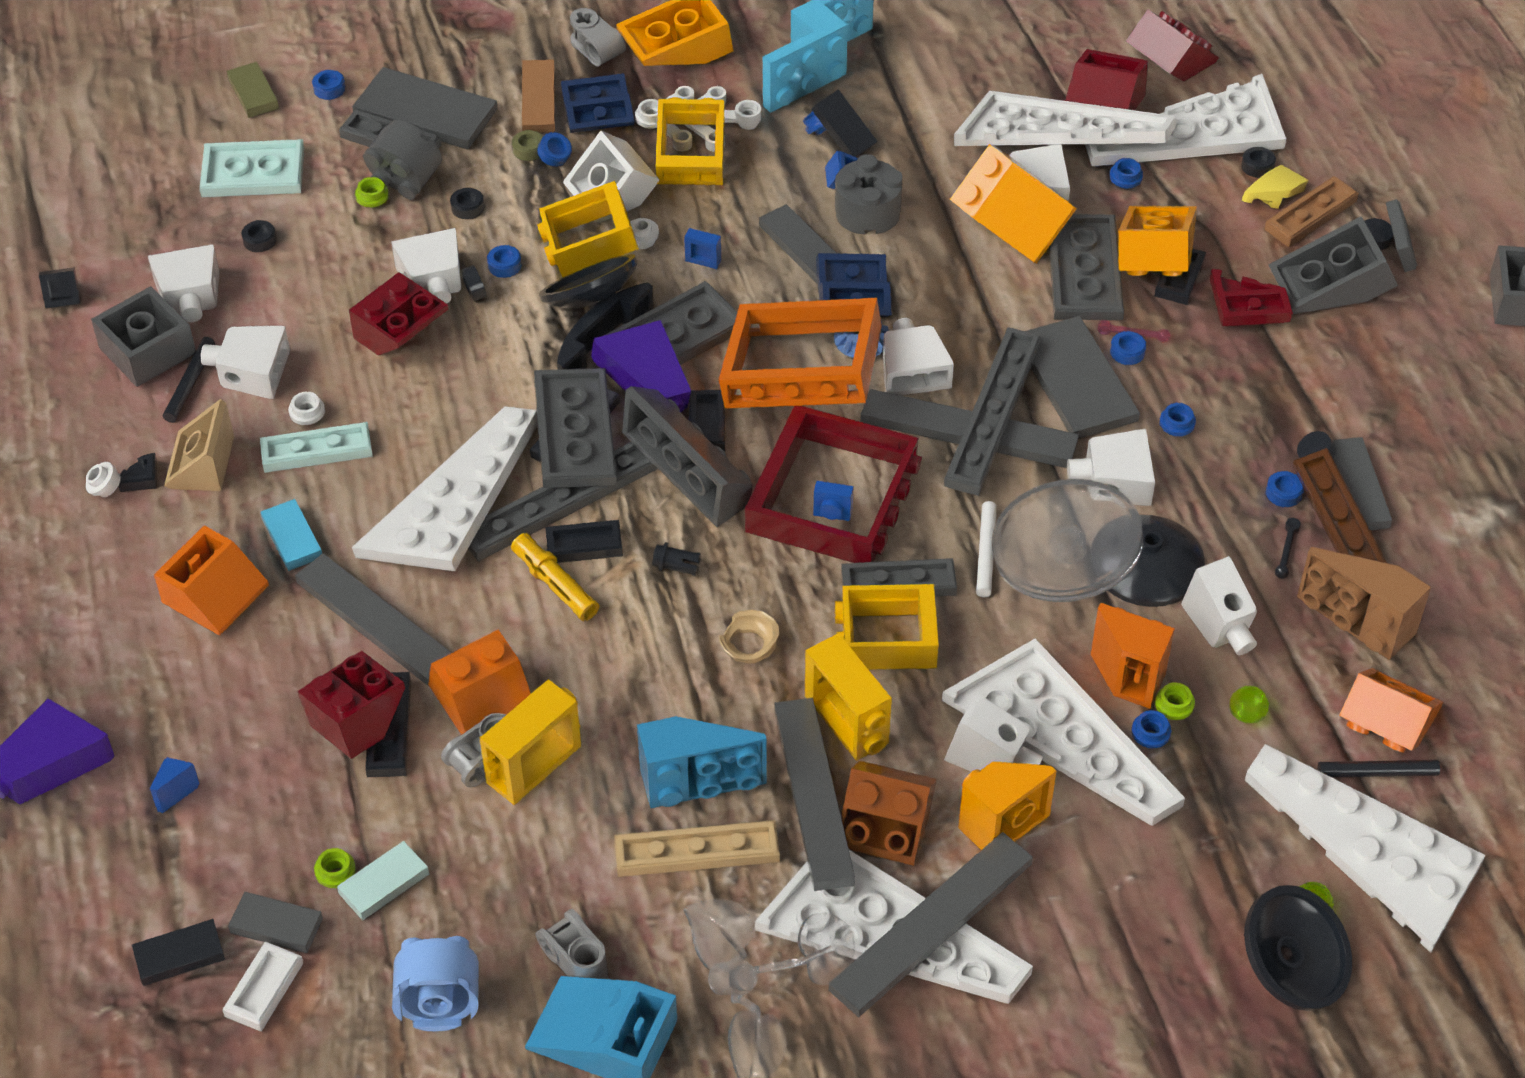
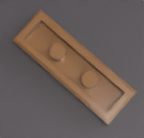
M554 59L522 60V131L555 132Z
M1333 176L1268 219L1264 230L1286 246L1291 247L1356 203L1359 193Z

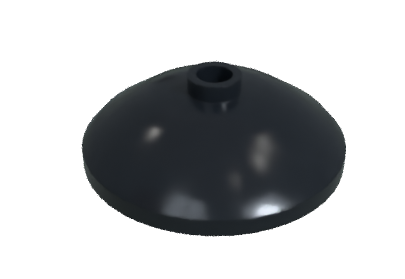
M634 254L617 256L571 273L541 290L539 293L540 299L550 306L575 309L589 306L592 309L595 305L625 286L636 269L638 263Z
M1132 515L1112 522L1101 531L1094 543L1092 566L1099 582L1114 596L1135 605L1159 607L1183 600L1196 569L1205 566V558L1202 547L1195 536L1177 522L1155 515Z
M1293 885L1272 888L1261 894L1253 902L1245 921L1244 940L1251 967L1265 989L1283 1004L1303 1011L1319 1010L1336 1002L1343 995L1350 982L1352 951L1345 928L1333 909L1315 893Z

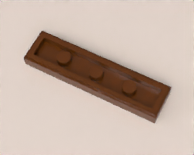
M1325 448L1294 460L1293 468L1335 551L1387 563L1328 449Z

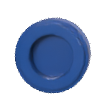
M324 70L313 77V90L318 98L324 100L336 99L343 95L346 90L344 76L338 71Z
M550 132L541 139L537 152L544 163L558 167L564 165L572 153V145L563 134Z
M497 246L487 255L488 269L496 277H511L521 270V254L513 246Z
M1123 331L1112 338L1110 354L1118 363L1134 365L1144 359L1146 341L1140 334L1132 331Z
M1280 471L1269 477L1266 496L1270 502L1280 507H1292L1301 501L1304 488L1296 474Z

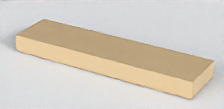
M775 820L614 835L618 877L780 862Z

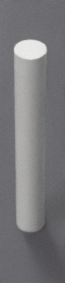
M991 501L982 504L976 594L980 597L990 596L992 589L997 505Z

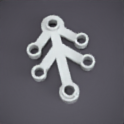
M680 86L675 90L674 94L666 99L672 97L694 99V90L689 86ZM713 86L708 89L705 95L698 99L713 98L715 100H724L725 105L726 90L720 86ZM647 99L638 105L635 111V120L638 125L648 129L657 128L658 100ZM743 100L736 105L735 110H725V123H738L745 130L754 129L761 121V106L753 100ZM667 124V136L673 139L674 149L677 151L689 150L692 147V134L687 130H680L674 124ZM684 124L705 139V146L709 151L715 152L716 130L708 125Z

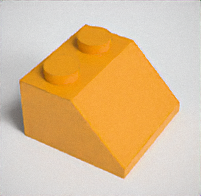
M994 761L982 770L976 769L972 771L962 783L958 828L981 850L1002 832L1014 842L1050 816L1057 771L1050 765Z

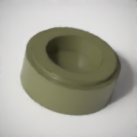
M533 130L517 133L512 139L514 156L523 161L539 159L537 147L543 135Z

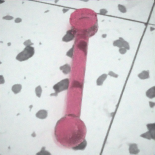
M1107 320L1100 321L1097 328L1098 332L1103 335L1111 332L1132 331L1144 337L1157 338L1162 343L1169 341L1171 337L1170 332L1166 329L1151 331L1116 326Z

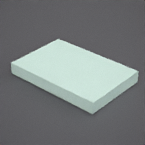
M303 139L204 143L200 180L201 197L301 193L304 162Z

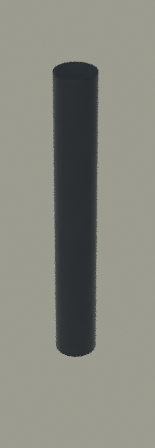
M209 337L202 338L162 415L166 421L174 423L177 420L204 367L201 363L202 347L204 344L215 345L213 339Z
M1439 760L1318 762V771L1330 777L1439 776L1440 762Z

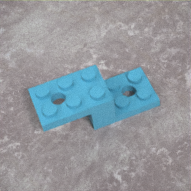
M811 0L791 10V43L763 56V107L771 113L846 75L847 42L873 29L874 0Z

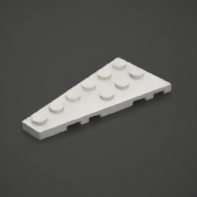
M1263 74L1252 77V82L1240 86L1237 82L1228 85L1224 92L1218 94L1208 92L1165 107V112L1160 114L1176 116V128L1166 143L1085 144L1091 166L1113 165L1122 158L1146 162L1244 153L1247 149L1253 147H1264L1269 150L1284 149L1286 137Z
M989 91L955 132L954 146H988L989 144L1166 143L1176 128V116Z
M506 406L502 408L352 547L355 558L456 571L538 425L537 411Z
M1036 639L1031 640L943 691L942 701L965 714L975 694L978 693L1027 724L1030 731L1023 744L1024 747L1042 755V761L1151 826L1176 812L1184 805L1185 797Z
M1265 744L1248 769L1245 781L1278 812L1288 814L1299 825L1298 830L1307 839H1315L1326 850L1325 855L1371 898H1378L1393 912L1392 917L1402 927L1407 925L1421 938L1420 943L1431 953L1481 867L1485 855Z
M849 850L855 874V886L814 891L808 862H806L756 919L755 930L856 960L926 898ZM965 923L908 975L1009 1004L1032 975L1033 966Z

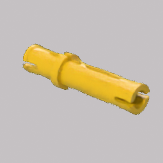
M523 533L514 539L511 550L529 567V572L536 579L544 581L573 610L581 621H588L596 615L600 607L599 603L589 596L557 563V558L550 551L543 550L528 533Z

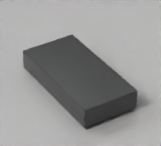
M1397 199L1386 202L1396 248L1404 272L1415 270L1417 262L1401 203Z
M244 892L228 928L231 934L308 953L323 917L321 911Z

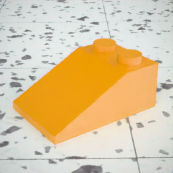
M670 0L616 24L617 30L643 66L707 64L734 52L729 23L711 0Z
M990 144L950 198L952 202L1036 264L1077 209L1008 154Z
M1129 206L1118 230L1119 271H1127V274L1132 276L1146 275L1148 271H1162L1164 276L1182 275V272H1188L1192 257L1197 206Z

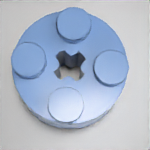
M452 936L447 939H420L413 937L404 940L401 944V950L394 959L392 1010L394 1015L400 1021H402V1016L412 1020L413 1028L432 1032L455 1029L461 1026L462 1019L471 1014L472 1019L478 1011L479 961L474 951L469 948V941L461 936Z

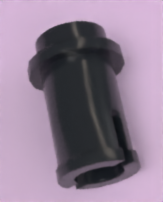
M665 542L664 545L657 544L652 566L659 567L658 570L661 572L664 569H669L696 577L699 567L684 563V561L700 564L701 553L669 547L668 542Z

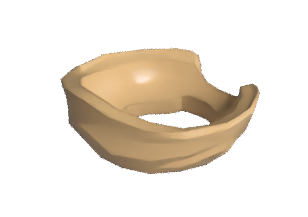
M739 611L733 615L732 622L724 634L719 635V641L725 652L737 662L758 663L769 657L776 649L779 626L774 618L763 611ZM738 632H751L761 636L764 640V645L760 651L746 654L737 650L734 644L731 643V640Z

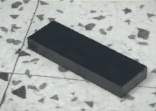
M391 672L404 682L405 690L385 737L366 749L365 771L367 778L407 776L411 695L410 672Z

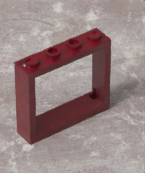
M794 406L745 507V532L852 563L874 562L877 554L882 555L884 553L888 540V534H886L888 527L894 528L897 523L900 500H907L911 488V480H909L911 474L917 475L922 463V456H918L919 438L808 407ZM805 439L899 465L867 537L771 510Z

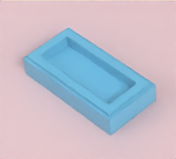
M295 499L260 512L262 521L288 571L311 563L322 554V550Z

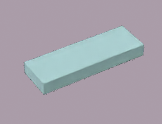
M368 422L260 438L264 473L373 457Z

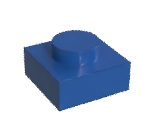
M689 228L684 237L685 261L717 269L722 260L721 236Z
M816 481L813 516L825 517L831 520L850 521L853 511V486Z

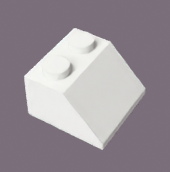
M600 131L564 179L563 183L573 195H577L615 181L626 211H629L643 203L659 182V178L627 141ZM612 214L594 221L601 223L612 218Z

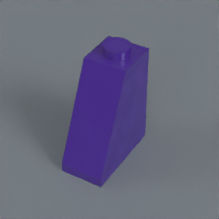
M661 320L594 338L591 354L593 362L598 367L605 368L606 374L622 389L626 391L631 386L656 389L666 399L674 401L680 413L688 408L691 389Z
M48 698L0 745V798L4 799L7 796L18 804H22L110 762L115 755L107 733Z

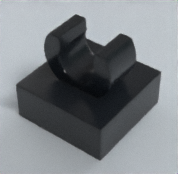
M75 267L39 273L45 309L81 303Z

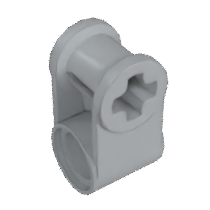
M580 8L571 13L570 24L573 27L571 45L587 57L594 66L599 67L625 51V42L620 32L605 22L595 11L588 8Z
M494 713L486 716L467 732L451 740L443 749L441 760L447 766H453L462 775L461 781L466 787H476L486 780L480 737L505 717L506 714Z
M569 909L564 913L562 920L547 930L541 928L536 932L537 941L543 952L567 976L597 979L608 978L605 947L575 910ZM586 962H594L590 965H582Z

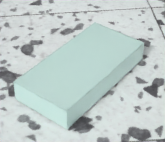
M402 841L338 885L337 889L339 895L363 921L428 876L429 870L428 866L405 841Z

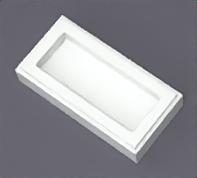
M264 942L222 1009L224 1017L262 1032L302 967V956Z

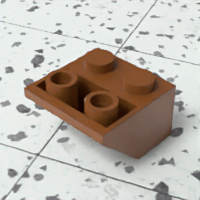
M859 760L851 768L841 815L848 849L914 866L928 822L937 779Z

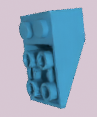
M677 716L637 724L640 772L650 809L660 806L672 807L688 800L698 798L709 799L721 793L735 790H751L758 785L767 784V738L764 733Z
M560 976L525 1045V1049L603 1078H651L677 1022L676 995L637 981Z

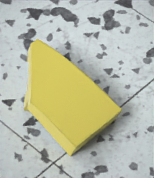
M1280 165L1255 181L1245 191L1242 200L1252 203L1253 200L1259 199L1271 208L1279 209L1283 198H1290L1304 192L1308 179Z

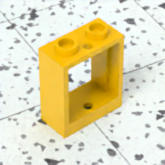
M678 97L658 99L656 176L659 178V182L657 184L723 185L724 100H715L713 98H703L701 100L681 99ZM667 124L716 125L715 156L666 155Z
M615 181L539 208L542 222L537 224L543 242H549V246L544 247L550 266L557 265L562 277L598 262L639 249ZM612 214L616 228L562 248L559 233Z
M934 584L842 586V601H835V624H842L843 631L836 632V634L839 633L868 670L937 668L939 643ZM918 615L919 641L854 642L853 616Z
M839 633L806 649L805 697L813 698L815 710L856 761L867 755H875L882 751L889 744L891 696Z
M548 679L480 737L486 783L513 805L518 803L581 747L578 701L570 690L565 687L559 688Z

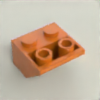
M205 525L154 574L163 604L219 636L269 586L268 580L232 540Z
M1100 603L1097 611L1091 656L1115 697L1151 709L1166 675L1175 628L1164 625L1157 620H1150L1129 613L1122 608Z

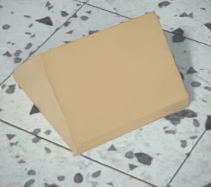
M221 399L178 431L164 486L169 489L222 490L234 440L226 402Z

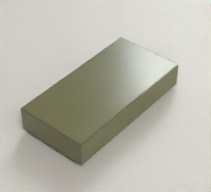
M257 62L226 71L228 80L248 118L279 109L278 100Z

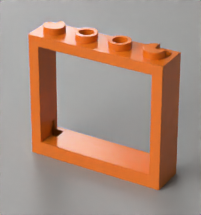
M877 298L740 304L719 376L724 407L750 408L866 403L882 328ZM751 324H759L760 328H750ZM859 332L852 366L742 370L751 336ZM848 385H856L858 390L849 391ZM737 389L741 390L742 395H735Z

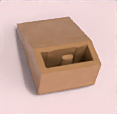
M1311 547L1308 551L1297 598L1302 600L1309 608L1318 611L1333 621L1338 628L1349 632L1365 643L1369 649L1378 652L1390 660L1417 634L1431 587L1400 566Z

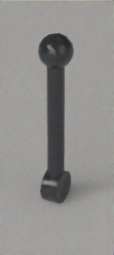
M1296 518L1287 519L1285 524L1287 536L1280 565L1275 568V575L1280 579L1287 578L1289 575L1287 565L1295 533L1299 532L1301 526L1300 521Z

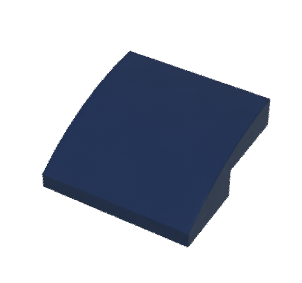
M624 73L561 81L562 97L570 133L634 125L635 121L630 94L627 91Z
M818 253L816 269L819 300L877 298L880 317L892 316L890 282H887L886 254Z

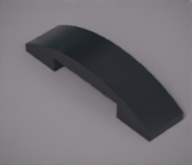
M646 282L626 288L604 299L578 320L566 336L558 354L557 370L587 369L586 354L592 350L594 338L601 337L613 331L621 323L626 324L654 309L653 285Z

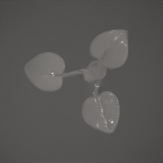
M709 899L688 905L683 910L690 924L696 953L702 964L710 970L708 975L710 988L718 995H731L732 1003H739L750 1010V1012H737L733 1016L728 1029L729 1052L737 1078H768L778 1069L784 1059L787 1047L786 1034L777 1017L771 1014L761 1015L760 1007L745 998L744 995L748 994L756 986L757 974L799 967L807 964L808 975L813 983L828 985L853 961L855 941L850 925L831 913L812 914L802 923L798 933V946L804 955L803 957L752 966L750 963L742 961L747 957V953L743 948L751 942L754 935V927L748 912L741 905L723 899Z

